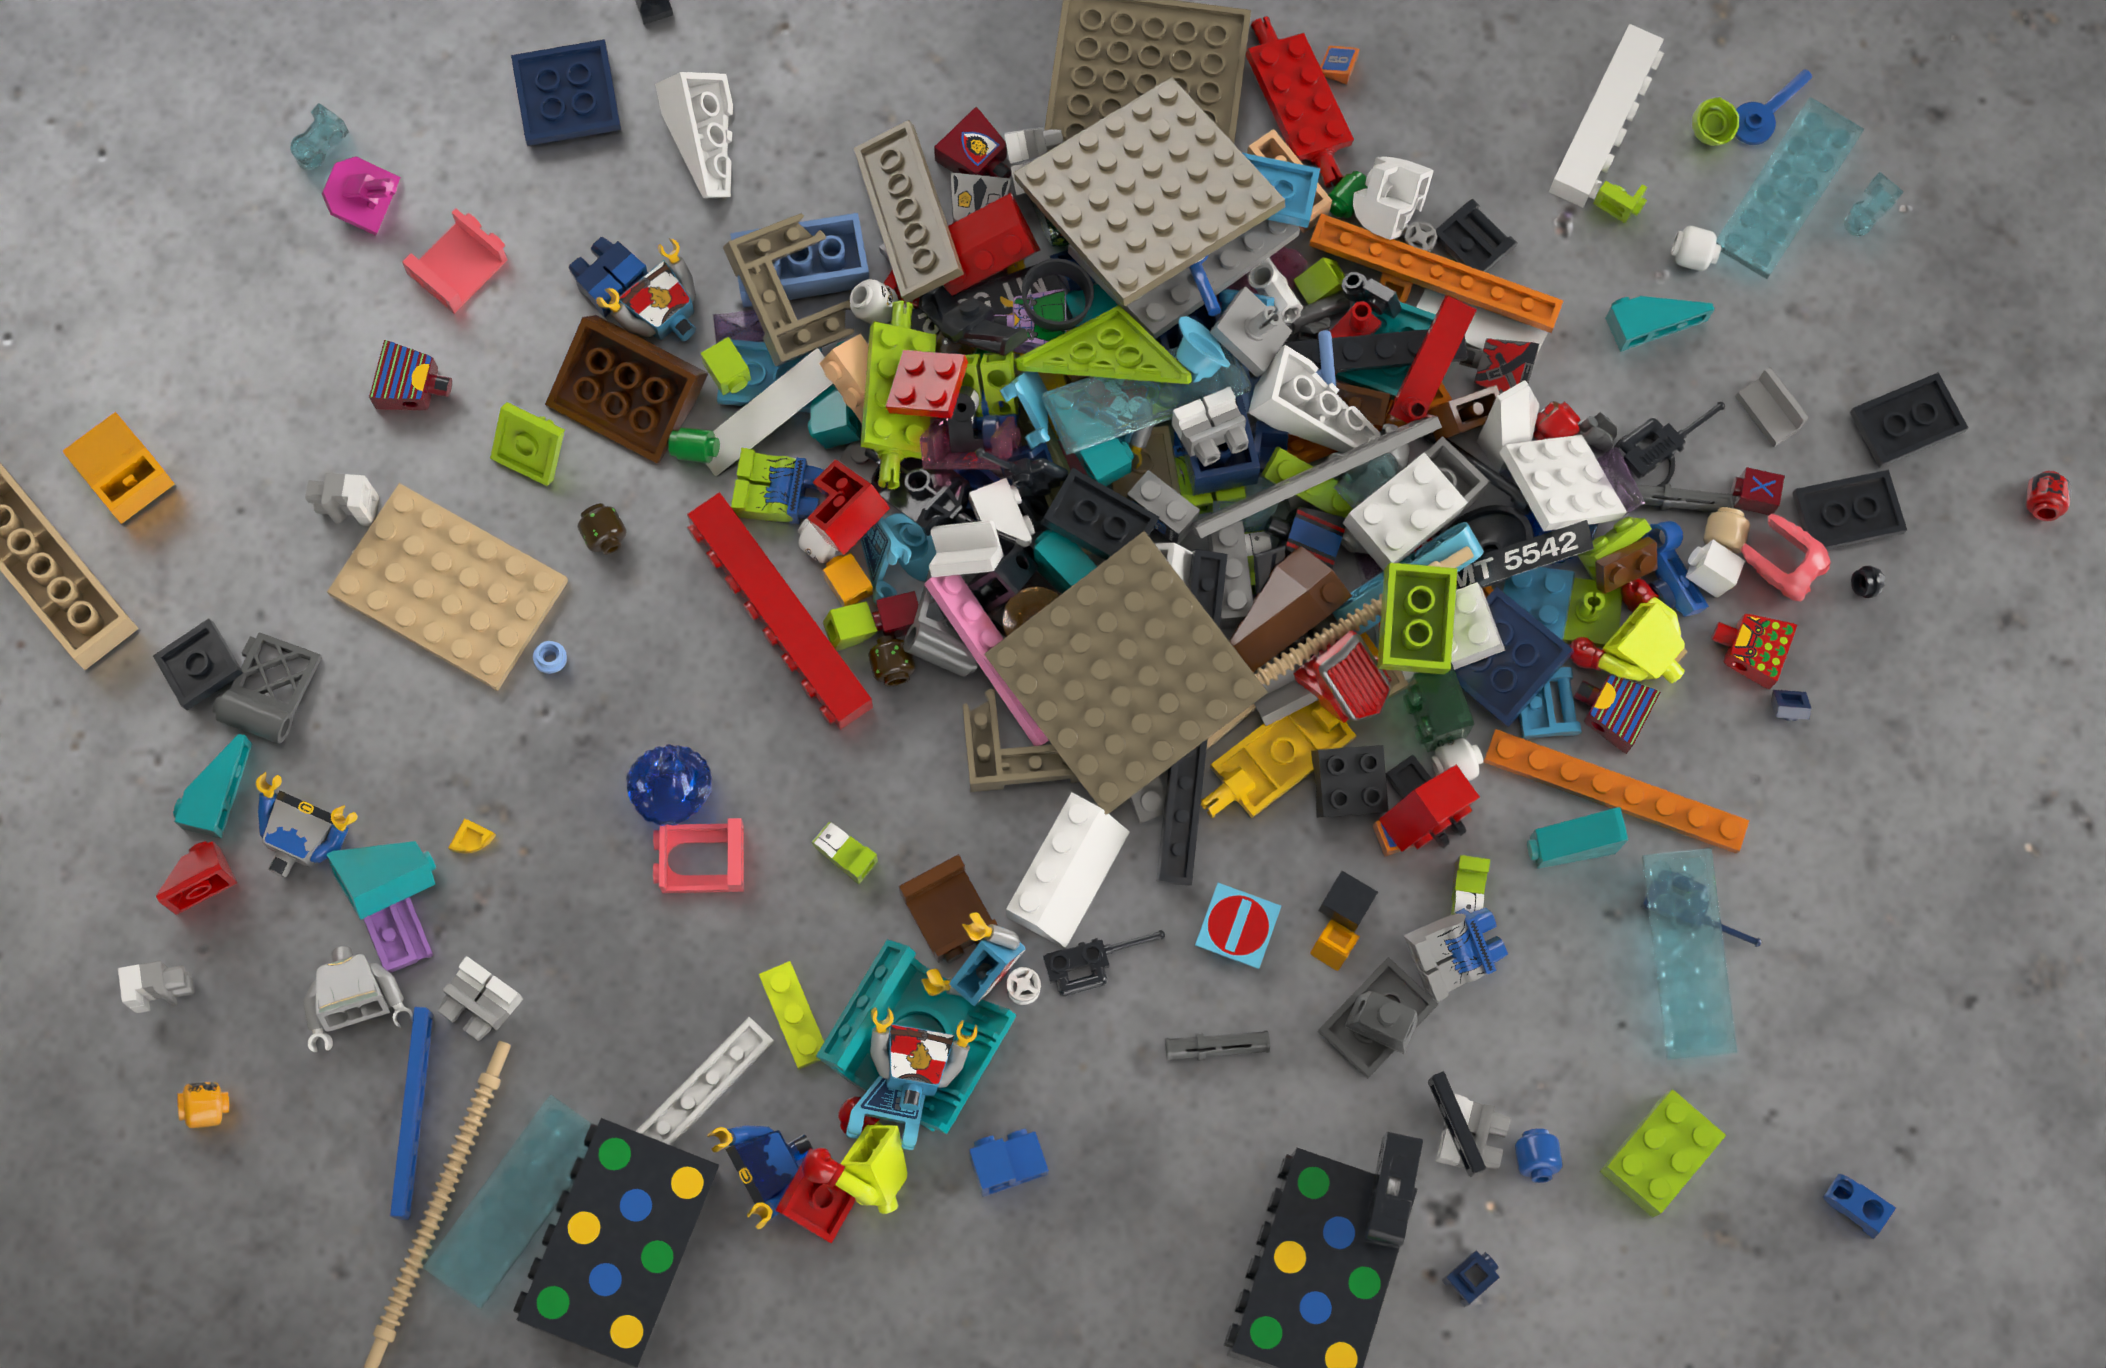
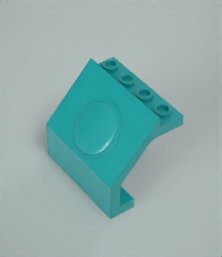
M887 939L816 1057L848 1082L867 1092L880 1076L870 1055L872 1029L876 1027L871 1018V1010L874 1007L877 1008L876 1019L879 1021L887 1018V1009L889 1007L894 1017L892 1024L955 1035L954 1041L958 1040L956 1032L959 1022L964 1020L961 1033L966 1036L974 1032L976 1024L978 1028L977 1036L972 1042H968L970 1049L962 1070L947 1087L938 1088L934 1096L925 1095L920 1124L933 1132L938 1130L947 1134L1017 1015L1008 1008L983 999L974 1007L963 996L947 994L946 990L938 995L930 996L926 992L921 980L924 978L928 979L926 972L931 969L914 957L916 952L909 946Z

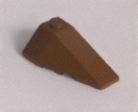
M1299 546L1274 567L1269 575V580L1262 591L1257 594L1253 601L1254 604L1245 619L1240 622L1229 640L1252 672H1255L1258 667L1263 666L1352 597L1335 572L1302 546Z

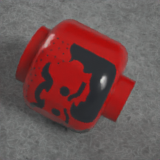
M2044 471L2033 476L2027 486L2025 503L2027 510L2034 517L2042 521H2053L2064 515L2070 505L2072 487L2069 480L2055 471Z

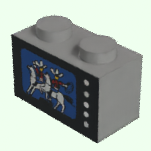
M1149 470L1127 494V499L1159 516L1153 529L1171 543L1179 545L1192 530V523L1199 518L1200 510Z

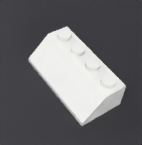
M1071 792L1006 909V917L1066 949L1130 831L1109 814L1105 815V811L1102 808Z

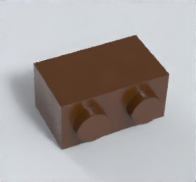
M1497 385L1428 410L1427 414L1437 416L1442 428L1433 431L1436 442L1442 436L1447 439L1484 426L1496 397L1500 395Z

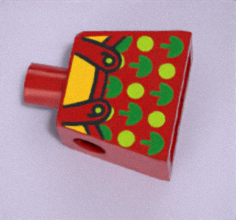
M1744 614L1738 621L1736 628L1718 622L1711 640L1728 646L1723 661L1725 665L1770 690L1779 679L1798 625L1758 615Z

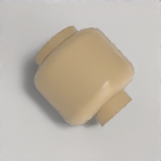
M1719 508L1718 512H1714L1708 517L1703 541L1706 545L1710 541L1715 540L1734 554L1741 553L1742 546L1745 543L1747 544L1750 522L1744 517V513L1738 509Z

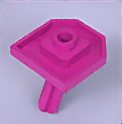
M355 156L334 164L322 191V196L330 215L376 236L392 197L397 191L396 188L401 177Z

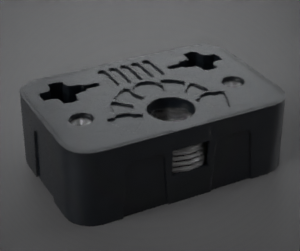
M1388 1131L1383 1136L1363 1233V1242L1399 1249L1403 1245L1423 1139Z

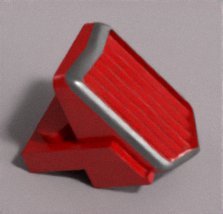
M1353 630L1349 631L1340 640H1335L1333 646L1327 645V651L1319 650L1318 656L1313 655L1310 661H1307L1293 673L1296 682L1319 699L1321 706L1342 723L1349 719L1359 721L1380 715L1391 690V677L1385 669H1377L1378 658L1371 653L1362 637Z

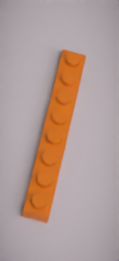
M1322 213L1309 244L1313 248L1451 296L1552 333L1564 301L1403 242L1386 239L1369 230Z
M1497 729L1493 732L1483 761L1486 764L1608 808L1621 807L1622 813L1736 854L1741 849L1750 821Z

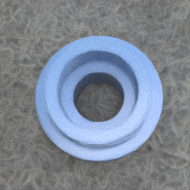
M554 641L541 643L533 653L534 665L539 671L547 674L560 671L567 661L564 647ZM549 655H553L556 657V659L552 662H546L544 660L545 657Z

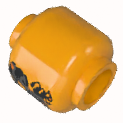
M214 1081L186 1084L183 1088V1093H177L179 1121L184 1120L189 1128L219 1125L222 1121V1113H229L228 1092H221L220 1085Z

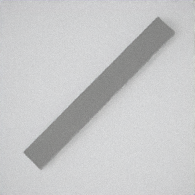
M1427 414L1420 420H1414L1193 522L1191 527L1197 537L1203 538L1442 428L1437 416Z

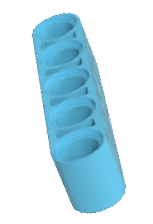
M1463 522L1451 527L1423 545L1400 563L1427 566L1434 561L1441 562L1468 546L1474 557L1458 566V572L1477 560L1484 551L1468 523ZM1384 571L1350 593L1352 597L1332 613L1337 622L1339 618L1346 620L1348 613L1354 615L1356 608L1362 610L1364 603L1370 605L1371 599L1379 600V594L1383 593ZM1379 615L1375 616V622L1368 620V626L1360 625V630L1355 632L1361 635L1381 622V617Z

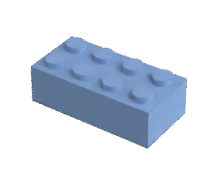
M858 213L799 222L812 236L821 230L825 234L826 239L772 262L788 300L853 290L862 281L869 279ZM759 229L730 233L731 240ZM737 276L743 308L753 306L740 276Z

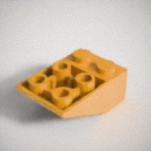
M116 411L62 451L121 524L175 485L165 470Z

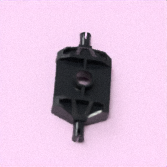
M867 448L865 450V456L878 465L872 475L871 484L884 500L918 524L925 535H931L930 531L934 526L978 522L965 513L969 492H972L969 481L946 464L939 468L943 462L930 452H928L924 459L904 458L900 462L899 487L887 489L888 482H885L884 488L878 485L881 459L878 458V454L873 449ZM915 479H927L923 487L918 489L911 487V483Z

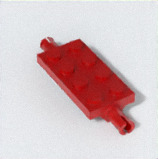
M1268 16L1263 17L1264 23L1261 18H1258L1252 22L1251 28L1260 45L1248 48L1245 54L1287 146L1300 161L1307 159L1313 165L1316 164L1317 168H1320V174L1326 188L1332 187L1331 182L1333 186H1336L1344 176L1341 174L1333 156L1339 149L1352 145L1354 141L1352 133L1305 34L1301 33L1278 39Z

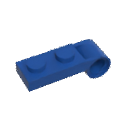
M1673 521L1650 524L1649 526L1652 530L1642 536L1641 539L1650 537L1657 542L1658 569L1655 570L1656 577L1663 579L1669 585L1675 597V608L1684 617L1701 613L1709 606L1696 584L1686 578L1688 571L1675 551L1683 541L1681 527ZM1661 530L1665 535L1664 544L1661 542L1659 537Z

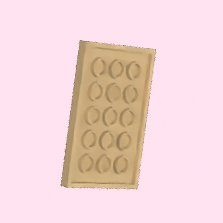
M399 483L327 593L498 691L568 583V578Z

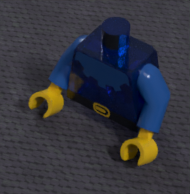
M744 1125L730 1129L718 1127L707 1134V1137L716 1136L720 1140V1144L715 1145L711 1150L719 1152L725 1147L731 1146L725 1150L755 1204L747 1213V1217H750L752 1214H758L762 1220L755 1227L762 1229L770 1218L780 1214L775 1209L799 1169L797 1161L803 1159L810 1148L813 1149L805 1134L786 1144L780 1131H774L769 1126Z

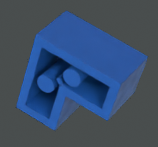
M1026 1129L1012 1132L1007 1135L1008 1141L1005 1142L1003 1138L995 1140L993 1135L974 1142V1148L969 1149V1158L982 1197L1048 1175L1049 1170L1035 1131L1027 1133Z

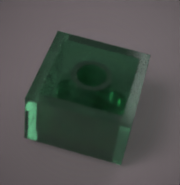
M1452 662L1451 670L1445 675L1420 672L1413 674L1405 691L1406 694L1403 695V702L1408 714L1413 713L1417 723L1414 726V731L1420 745L1424 744L1427 753L1435 751L1439 745L1458 738L1466 739L1475 724Z

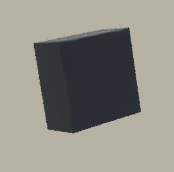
M1341 871L1318 911L1355 933L1378 891Z

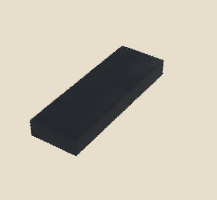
M1444 1071L1435 1074L1428 1080V1085L1467 1175L1472 1177L1480 1174L1487 1168Z

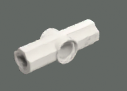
M1267 258L1246 273L1249 284L1257 290L1259 295L1274 297V307L1276 308L1274 314L1279 311L1284 323H1293L1301 316L1300 313L1303 306L1288 286L1287 279L1277 270L1270 258Z

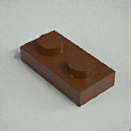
M1336 382V387L1339 389L1337 395L1349 407L1355 406L1371 424L1380 426L1386 424L1392 394Z
M1646 537L1596 560L1597 589L1606 594L1657 570V542L1650 537Z

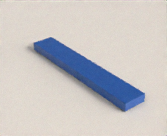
M414 1007L390 1213L391 1217L398 1220H409L411 1217L434 1016L427 1007Z

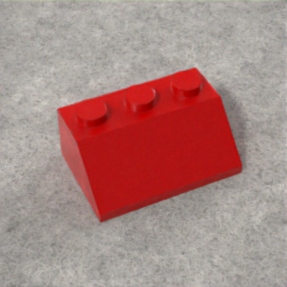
M1012 193L999 198L948 226L964 274L943 285L953 296L1041 251Z

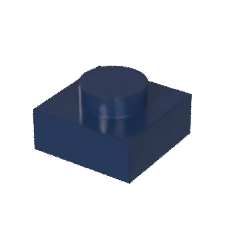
M1773 690L1771 703L1777 718L1787 721H1796L1798 719L1810 720L1812 707L1806 692Z

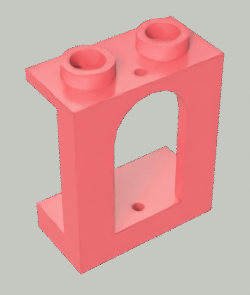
M728 818V823L667 825L665 820H660L659 830H654L653 833L654 850H659V863L653 864L654 884H659L662 893L744 892V825L741 818ZM684 843H728L727 875L676 874L669 867V853L674 847Z

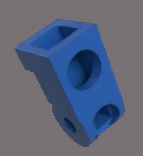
M1843 1174L1837 1175L1823 1196L1824 1200L1832 1208L1862 1227V1231L1873 1239L1881 1232L1896 1209L1895 1206L1864 1185Z

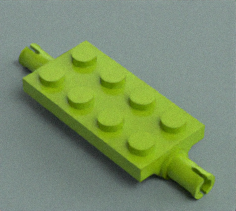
M894 301L892 303L891 325L874 321L870 326L860 447L873 449L878 454V458L881 459L878 485L884 488L885 482H888L887 489H895L900 485V462L908 457L924 459L928 455L930 417L890 414L886 408L903 350L935 352L936 334L910 329L913 305L910 302H906V308H903L904 301Z

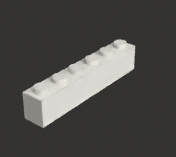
M1628 25L1553 180L1549 193L1582 208L1588 197L1595 199L1602 184L1597 178L1601 171L1604 173L1608 172L1615 157L1610 154L1613 145L1620 147L1627 132L1622 126L1626 119L1632 122L1640 105L1634 101L1638 94L1645 95L1652 80L1647 74L1650 68L1657 70L1664 55V52L1659 51L1664 40L1663 38L1634 25Z

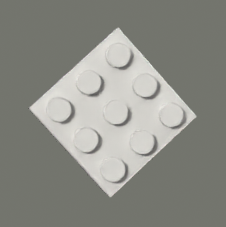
M1583 435L1505 444L1499 452L1543 531L1560 529L1584 520L1588 521V525L1621 520L1627 513Z

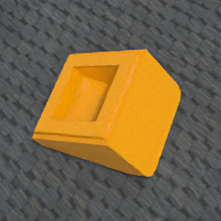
M1331 919L1316 941L1310 954L1338 971L1360 936Z

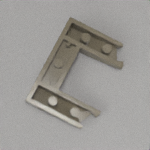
M802 213L728 241L723 246L736 277L740 276L765 335L762 338L775 367L854 333V329H845L846 310H851L850 299L797 320L772 264L774 261L826 239L825 234L821 230L812 236L799 224V221L804 217Z
M995 689L985 691L984 695L988 701L973 710L969 709L967 703L963 704L970 792L1004 789V785L1065 779H1070V783L1080 782L1052 744L1000 749Z

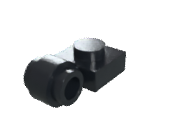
M1351 272L1343 279L1342 289L1348 300L1360 302L1366 298L1372 311L1379 315L1384 313L1393 319L1401 312L1402 308L1396 292L1372 278L1367 281L1366 277L1358 272Z

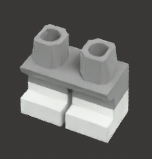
M1043 127L1004 134L1010 163L1040 157L1047 153L1048 150L1064 142L1061 129L1044 130ZM1033 160L1011 165L1016 195L1025 192L1015 181L1013 172Z
M1231 387L1203 397V403L1201 399H1198L1173 410L1172 426L1190 457L1196 455L1204 466L1220 459L1221 453L1217 446L1226 442L1231 453L1235 454L1248 448V438L1245 431L1246 418L1244 415H1241L1235 403L1236 397Z
M326 473L325 481L308 480L305 499L308 503H314V511L317 514H328L335 524L343 522L346 515L355 516L361 526L370 527L376 518L379 495L365 475Z
M466 956L460 964V970L442 990L446 996L437 1011L454 1023L462 1011L467 1009L474 1015L463 1030L477 1041H480L492 1028L498 1031L523 998L514 989Z
M161 961L118 968L122 1002L135 1013L150 1011L149 1001L164 998L168 1003L178 1005L177 997L194 994L192 974L186 972L185 967L182 965L168 968Z
M1454 1094L1486 1168L1498 1169L1501 1164L1503 1149L1486 1145L1488 1134L1505 1138L1511 1118L1494 1112L1495 1106L1483 1105L1470 1101L1467 1097ZM1444 1122L1443 1128L1445 1130L1442 1131L1435 1162L1464 1168Z

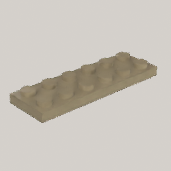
M907 120L853 148L901 297L905 302H909L963 275L964 273L915 127L911 121Z

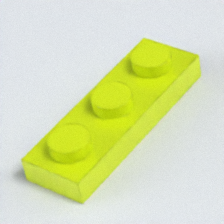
M791 961L760 973L759 977L798 1070L821 1061L816 1055L822 1047L824 1040Z

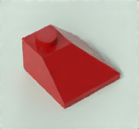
M204 841L192 846L188 850L189 853L180 858L156 895L158 901L175 915L238 883L221 848L213 841L209 843Z

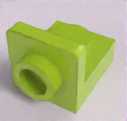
M1605 181L1599 189L1593 204L1626 223L1631 214L1638 216L1647 202L1643 196L1648 187L1642 184L1632 197L1621 186Z

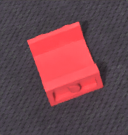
M457 208L451 212L455 224L420 259L410 253L402 261L407 274L454 314L507 261L503 249L505 244L494 233L487 235L480 229L482 226L470 213L464 215Z

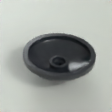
M1489 505L1474 509L1459 517L1448 527L1450 529L1457 524L1467 522L1484 551L1483 554L1534 537L1533 528L1527 517L1517 509L1504 505ZM1508 578L1495 581L1480 587L1483 588L1501 583Z

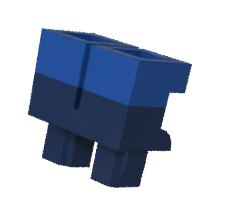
M600 237L590 248L591 252L598 258L592 265H589L582 257H579L568 268L576 280L579 292L586 295L605 318L611 313V309L598 306L597 297L603 298L609 304L611 296L605 289L612 288L621 296L648 272L646 265L619 241L613 244L604 237Z

